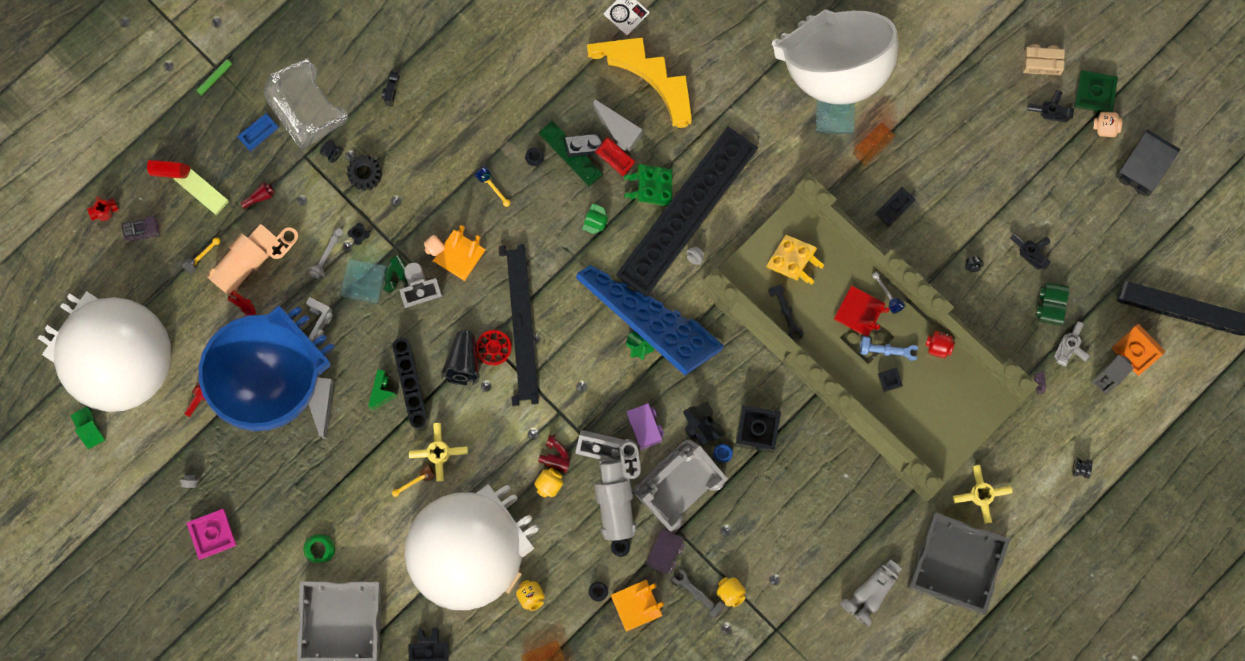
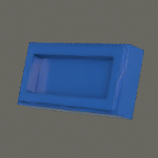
M265 113L237 137L249 151H252L279 127Z

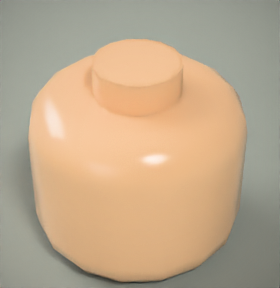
M432 235L424 242L426 247L424 250L428 255L437 256L445 249L444 244L436 235Z

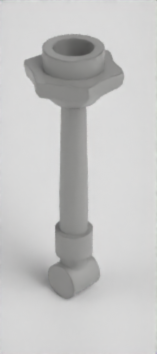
M340 228L334 229V235L331 236L330 242L318 265L308 267L309 275L316 279L325 277L322 266L339 240V236L343 234V230Z

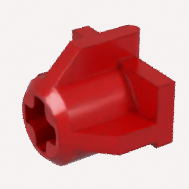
M99 196L95 197L96 202L93 206L87 209L92 221L96 219L107 221L112 217L113 212L118 211L114 198L106 201L100 199Z

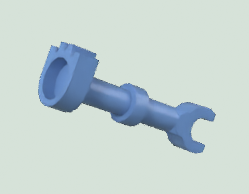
M865 336L862 337L860 342V354L867 355L870 351L884 353L887 356L890 354L902 355L910 361L917 359L916 356L910 354V350H918L916 345L908 348L891 347V344H885V346L870 344L871 338Z

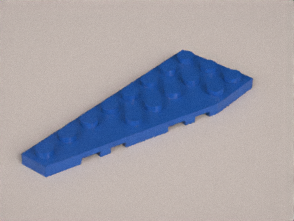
M591 265L577 273L576 279L684 375H687L722 351L724 345L697 321L691 318L687 320L680 316V312L676 310L674 312L663 306V303L650 296L646 297L639 291L635 292L627 288L628 285L623 282L619 284L612 280L610 275Z

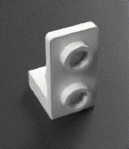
M309 297L306 305L310 308L309 311L317 316L321 313L309 336L310 341L313 342L323 335L324 331L322 329L325 324H329L333 314H331L332 310L330 307Z

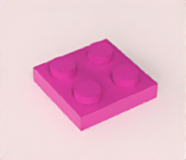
M225 509L187 522L199 560L237 546Z

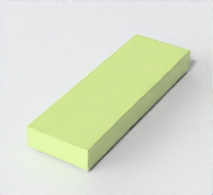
M190 169L186 179L174 178L178 184L216 216L229 202L192 169Z

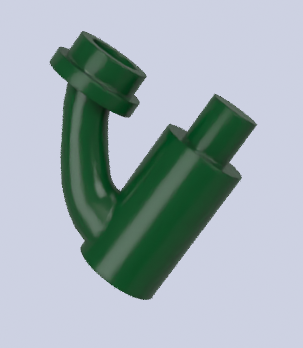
M401 255L393 257L386 268L383 290L387 293H391L397 288L396 282L392 281L393 271L408 286L404 274L407 265Z

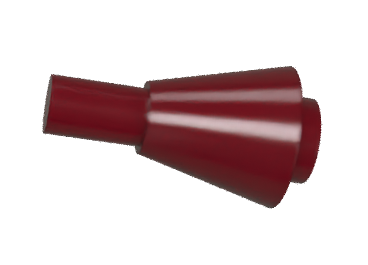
M263 182L250 197L240 203L245 209L253 203L274 198L273 194L275 191L270 183L266 184Z

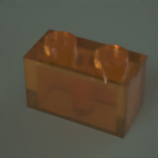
M880 123L855 147L853 155L867 166L893 142L895 135L883 123Z

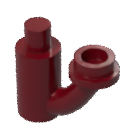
M549 435L546 446L550 447V449L554 446L560 453V457L552 454L547 456L540 454L538 462L544 463L545 467L567 473L571 461L565 447L555 439L556 435Z

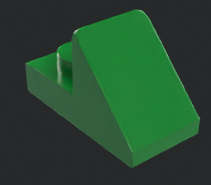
M377 369L368 404L370 410H376L397 397L396 393L383 390L387 388L389 377H387V373L383 370Z
M88 406L70 415L76 426V434L88 450L106 441Z

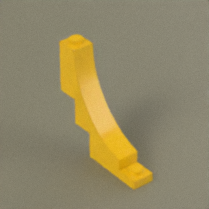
M643 38L587 44L588 58L600 59L607 55L608 65L627 69L651 84L664 100L671 117L672 126L684 128L691 124L692 118L686 76L667 78L664 57L645 59Z

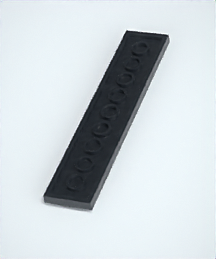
M727 126L617 272L616 276L646 297L649 296L757 152L758 147Z

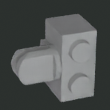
M410 263L405 267L404 274L408 287L399 289L405 308L442 297L436 278L426 281L423 269L418 263Z

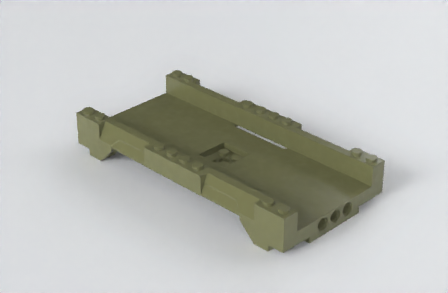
M808 174L796 186L794 193L718 270L715 268L702 281L701 290L715 302V305L724 314L741 326H745L800 380L886 459L885 461L895 474L910 489L915 490L928 502L1039 384L1010 358L1005 361L951 312L954 308L953 305L892 249L888 253L883 250L836 205L837 199ZM785 235L817 248L814 256L824 264V267L821 269L819 266L816 267L808 261L803 269L814 280L812 285L809 282L806 283L800 277L796 281L766 267ZM877 271L883 274L935 323L931 325L882 280L893 298L898 299V305L891 306L889 297L878 281L872 277V274ZM785 284L787 289L784 292L789 307H792L793 311L791 313L797 327L803 331V337L800 338L798 332H793L794 340L788 336L789 327L785 316L781 314L780 310L782 308L777 295L770 297L768 289ZM851 286L886 303L884 307L890 309L888 313H881L875 324H879L881 327L879 330H872L868 337L871 338L870 344L884 346L885 344H891V347L908 348L916 345L918 350H910V354L917 357L915 361H910L902 355L890 354L887 356L884 353L870 351L867 355L860 354V338L864 335L833 320ZM935 331L950 334L953 337V341H955L951 356L948 355L945 359L930 355L928 347L925 346L928 335L932 336ZM897 368L903 387L883 393L877 374Z

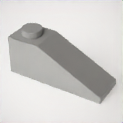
M595 100L593 102L594 110L613 142L624 152L626 150L630 153L641 138L642 129Z
M318 378L315 393L309 402V407L319 436L326 439L334 382L332 379Z

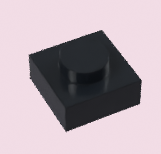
M897 368L877 374L883 393L903 387Z

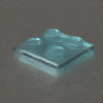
M816 99L815 133L853 135L855 103L830 104Z
M349 259L340 296L379 304L386 266Z

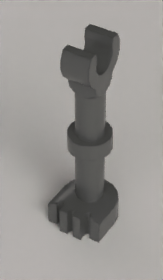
M680 570L679 572L683 575V579L678 581L676 578H673L674 583L683 585L694 595L697 601L700 600L710 609V615L716 618L726 605L721 600L715 604L704 594L705 591L699 590L687 579L686 572Z

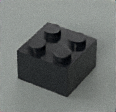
M743 405L735 447L774 453L781 412Z

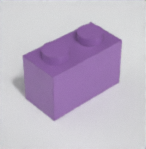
M645 404L627 411V417L640 450L662 442L661 437L664 436L661 425L657 426L654 420L657 418L654 407L650 408L649 404Z

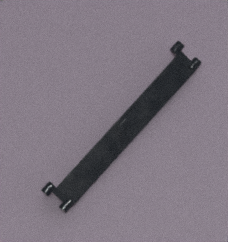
M525 244L517 245L516 250H506V246H498L499 256H507L519 396H511L512 406H520L519 401L531 400V405L539 404Z

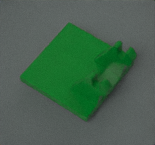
M639 164L637 173L624 175V180H639V190L625 193L624 199L638 198V202L668 206L672 201V169Z

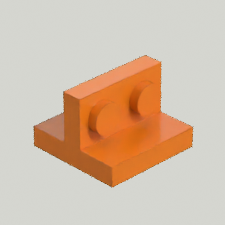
M1139 324L1135 325L1111 348L1117 355L1125 356L1131 361V365L1134 367L1133 371L1138 376L1166 352Z

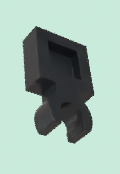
M391 71L389 83H387L386 88H383L382 99H384L386 106H394L400 78L398 72Z

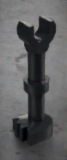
M781 284L768 289L770 297L777 295L782 308L780 310L781 314L785 316L789 327L788 336L794 340L792 334L793 332H798L801 338L803 337V331L797 327L791 313L793 311L792 307H789L784 294L787 290L786 286Z

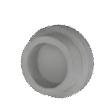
M693 247L687 250V259L692 264L700 265L703 262L705 256L699 248Z
M184 475V478H180L179 482H181V487L196 488L199 479L196 478V475Z

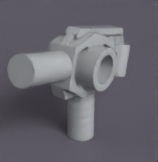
M1077 321L1072 333L1063 336L1054 355L1057 360L1056 363L1066 367L1073 353L1077 354L1084 361L1090 357L1088 353L1079 347L1081 339L1078 336L1083 328V323Z

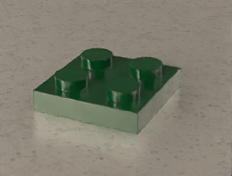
M1081 70L1079 72L1074 108L1100 113L1113 112L1118 77Z

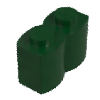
M1046 282L1044 287H1040L1039 298H1041V305H1037L1035 314L1038 316V322L1061 326L1064 323L1069 286Z

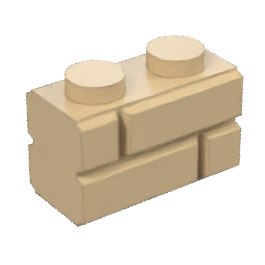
M1037 44L1029 45L1023 54V73L1061 75L1064 71L1065 50L1059 49L1058 46L1040 48V45Z

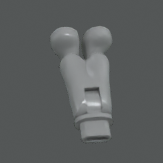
M889 560L886 565H882L864 584L855 590L852 600L843 599L840 605L849 614L854 615L858 607L864 603V607L855 615V618L863 625L870 627L872 624L870 614L875 613L879 609L884 598L898 579L897 575L902 568L892 560Z

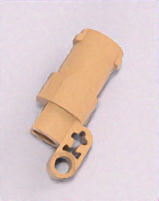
M259 224L248 238L241 233L230 245V251L214 269L211 268L209 270L207 278L232 297L230 293L233 290L238 292L239 286L253 270L257 271L269 257L279 259L287 253L298 239L297 231L293 228H284L275 237L268 229ZM286 231H291L294 234V238L290 242L284 239ZM280 238L282 243L288 246L286 248L282 246L279 249L281 253L273 255L272 247L279 246L280 242L277 240Z

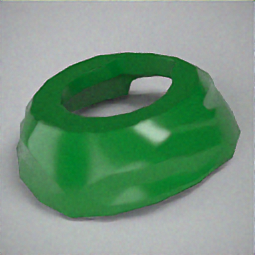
M315 534L306 540L303 552L309 562L322 563L332 559L336 548L329 536ZM315 542H322L325 545L326 551L321 559H315L311 553V546Z

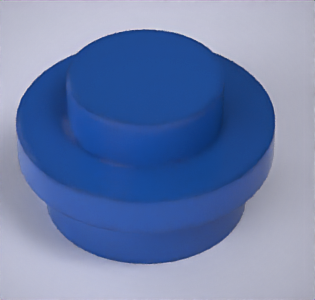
M719 444L715 447L713 456L717 462L727 463L731 460L733 451L729 445Z

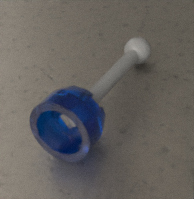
M874 272L872 277L878 281L890 299L889 309L894 315L906 307L904 302L900 298H893L880 279V274Z

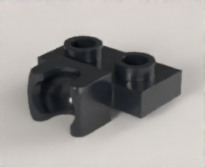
M434 627L432 635L425 637L424 630L418 628V643L408 644L409 661H449V642H439V629Z

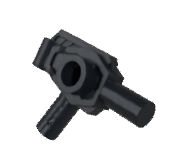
M1060 90L1055 91L1050 102L1045 101L1042 105L1030 103L1027 105V111L1039 112L1046 120L1067 123L1070 119H1073L1074 114L1073 108H1064L1058 105L1063 94Z
M1016 233L1010 237L1020 247V256L1036 270H1045L1051 263L1040 251V249L1051 243L1047 236L1037 243L1031 240L1025 242Z

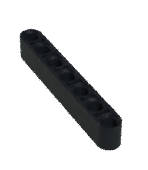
M1122 281L1120 283L1116 300L1119 303L1234 335L1245 336V313L1133 282Z

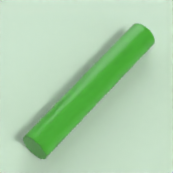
M226 59L196 91L202 96L232 63Z

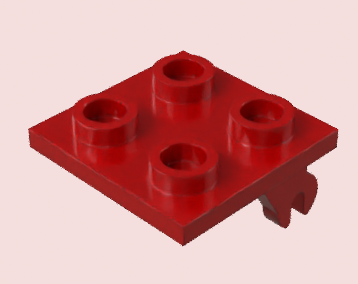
M851 286L833 320L868 337L872 330H879L881 327L879 324H875L880 314L888 313L890 309L884 307L886 303Z

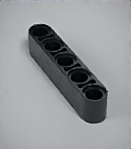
M399 337L393 342V352L409 422L415 430L423 431L428 427L429 420L413 350L406 338ZM400 344H407L405 351H398L397 348ZM404 362H411V367L408 370L402 369ZM409 380L415 381L413 388H406V383ZM418 398L420 400L419 405L411 407V400ZM417 417L424 418V422L420 426L414 424Z

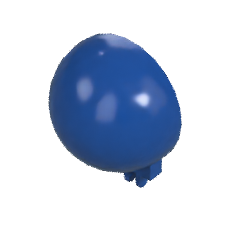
M278 306L268 315H251L233 320L220 328L210 338L202 352L199 363V384L204 399L212 411L223 421L239 429L269 431L288 424L307 408L315 393L318 376L330 367V362L325 356L335 346L330 343L321 351L318 350V347L326 341L327 337L321 335L313 342L310 341L300 329L308 323L310 318L305 315L297 322H293V319L302 311L300 307H296L286 314Z

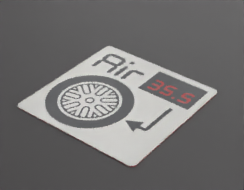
M616 0L604 12V15L626 35L649 14V11L637 0Z

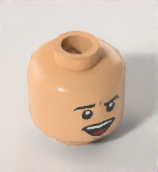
M1101 112L1099 118L1094 120V129H1097L1099 136L1116 137L1122 130V118H1119L1118 113Z

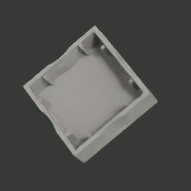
M300 582V628L298 632L297 661H380L382 583Z

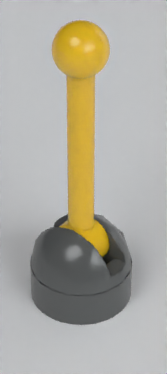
M215 237L213 242L195 259H186L181 266L192 275L198 269L197 262L212 247L218 245L220 239Z

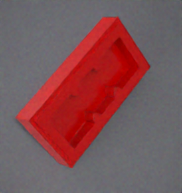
M608 137L594 151L621 176H624L635 163L630 156Z

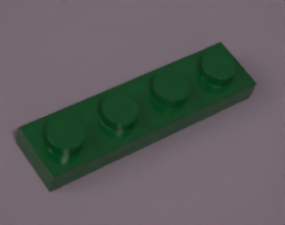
M553 120L538 132L541 138L588 187L603 176V173L587 156H567L563 140L568 136Z

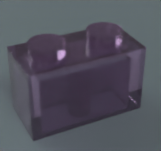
M662 529L645 565L666 576L668 572L672 573L677 564L674 559L677 554L681 555L685 544H682L684 539Z

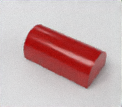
M149 160L147 171L150 176L186 179L190 173V166L181 162Z

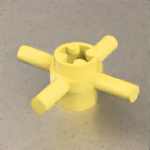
M434 423V442L425 450H410L409 458L428 457L435 464L436 482H443V463L449 459L450 455L468 454V447L449 448L442 441L441 423ZM435 448L444 449V453H441L439 458L434 454L433 450Z
M976 465L973 466L976 485L970 493L954 495L953 502L959 503L972 500L976 505L981 506L984 524L992 523L989 504L993 501L994 496L1012 494L1011 486L993 489L991 485L984 483L981 466ZM982 489L983 493L987 492L988 494L982 500L978 498V490Z

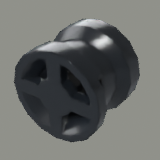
M330 139L323 145L320 154L326 156L329 162L334 163L342 155L344 149L341 146H336L335 142Z
M1075 457L1072 476L1078 477L1080 475L1089 479L1092 472V460L1087 459L1085 461Z

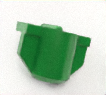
M595 202L592 203L582 230L592 234L604 230L608 222V215L604 207L599 206Z
M632 331L627 337L626 346L631 349L630 357H639L641 360H644L645 354L654 352L655 348L636 331Z

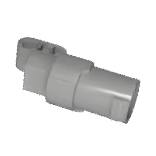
M630 439L620 442V459L599 461L601 480L596 481L594 487L596 503L600 504L602 527L600 530L605 540H622L631 538L636 534L637 526L633 522L631 500L633 499L631 479L639 476L640 461L638 448ZM626 445L633 446V451L629 454L623 452ZM628 460H631V464L634 467L631 473L627 470L629 468Z

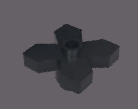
M708 402L702 403L697 407H689L683 411L688 421L685 427L686 434L691 439H698L701 445L707 444L712 440L716 441L726 435L721 425L713 420V411Z

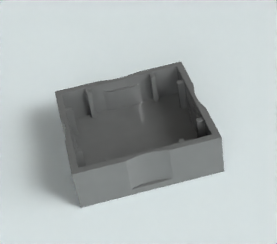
M934 513L931 516L907 589L971 612L985 615L995 588V579L1002 566L1010 539L986 530L969 527L961 521Z

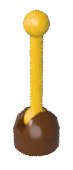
M429 464L424 466L420 470L419 477L399 489L392 490V495L398 496L401 491L421 479L430 481L436 478Z

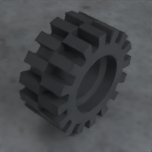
M361 154L359 158L355 156L354 161L350 160V165H347L348 172L346 173L353 187L355 186L358 190L366 191V189L372 190L371 187L378 186L377 183L381 181L382 170L374 157L371 158L369 155L363 156ZM363 166L369 167L371 169L370 177L360 179L357 176L359 168Z

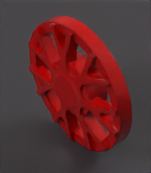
M498 330L484 332L476 342L477 356L486 365L497 366L503 364L509 358L512 350L508 336ZM491 334H497V340H491ZM484 337L489 340L486 345L481 342ZM504 337L507 342L500 345L499 341ZM479 348H486L487 352L480 354ZM501 348H507L508 353H501ZM488 354L492 356L490 362L485 360ZM499 354L502 360L496 362L495 356Z

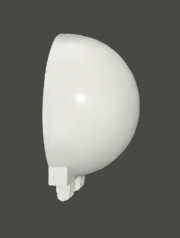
M825 9L816 16L809 15L806 17V21H800L798 23L799 28L792 33H783L780 35L779 40L775 39L772 41L775 57L786 61L791 77L805 93L819 101L840 105L855 103L876 93L887 82L893 72L899 48L895 25L887 17L868 11L835 13Z
M87 291L79 300L69 294L67 296L68 299L77 303V305L72 310L68 305L62 303L60 307L70 313L60 330L57 332L48 325L45 327L47 332L55 335L53 340L50 342L44 336L40 335L38 337L39 340L48 345L42 355L54 362L58 378L66 391L80 403L92 409L106 412L125 411L137 407L150 399L162 386L168 375L171 363V343L167 331L159 318L148 308L132 300L117 297L98 299Z
M488 484L477 493L445 495L429 503L418 513L410 526L405 540L404 556L407 571L414 585L427 599L444 608L471 610L483 607L496 600L509 588L518 573L522 557L535 549L528 538L539 530V527L534 525L522 532L521 529L532 521V517L527 515L516 523L506 509L516 502V495H511L504 501H500V498L510 491L509 485L500 488L496 492Z

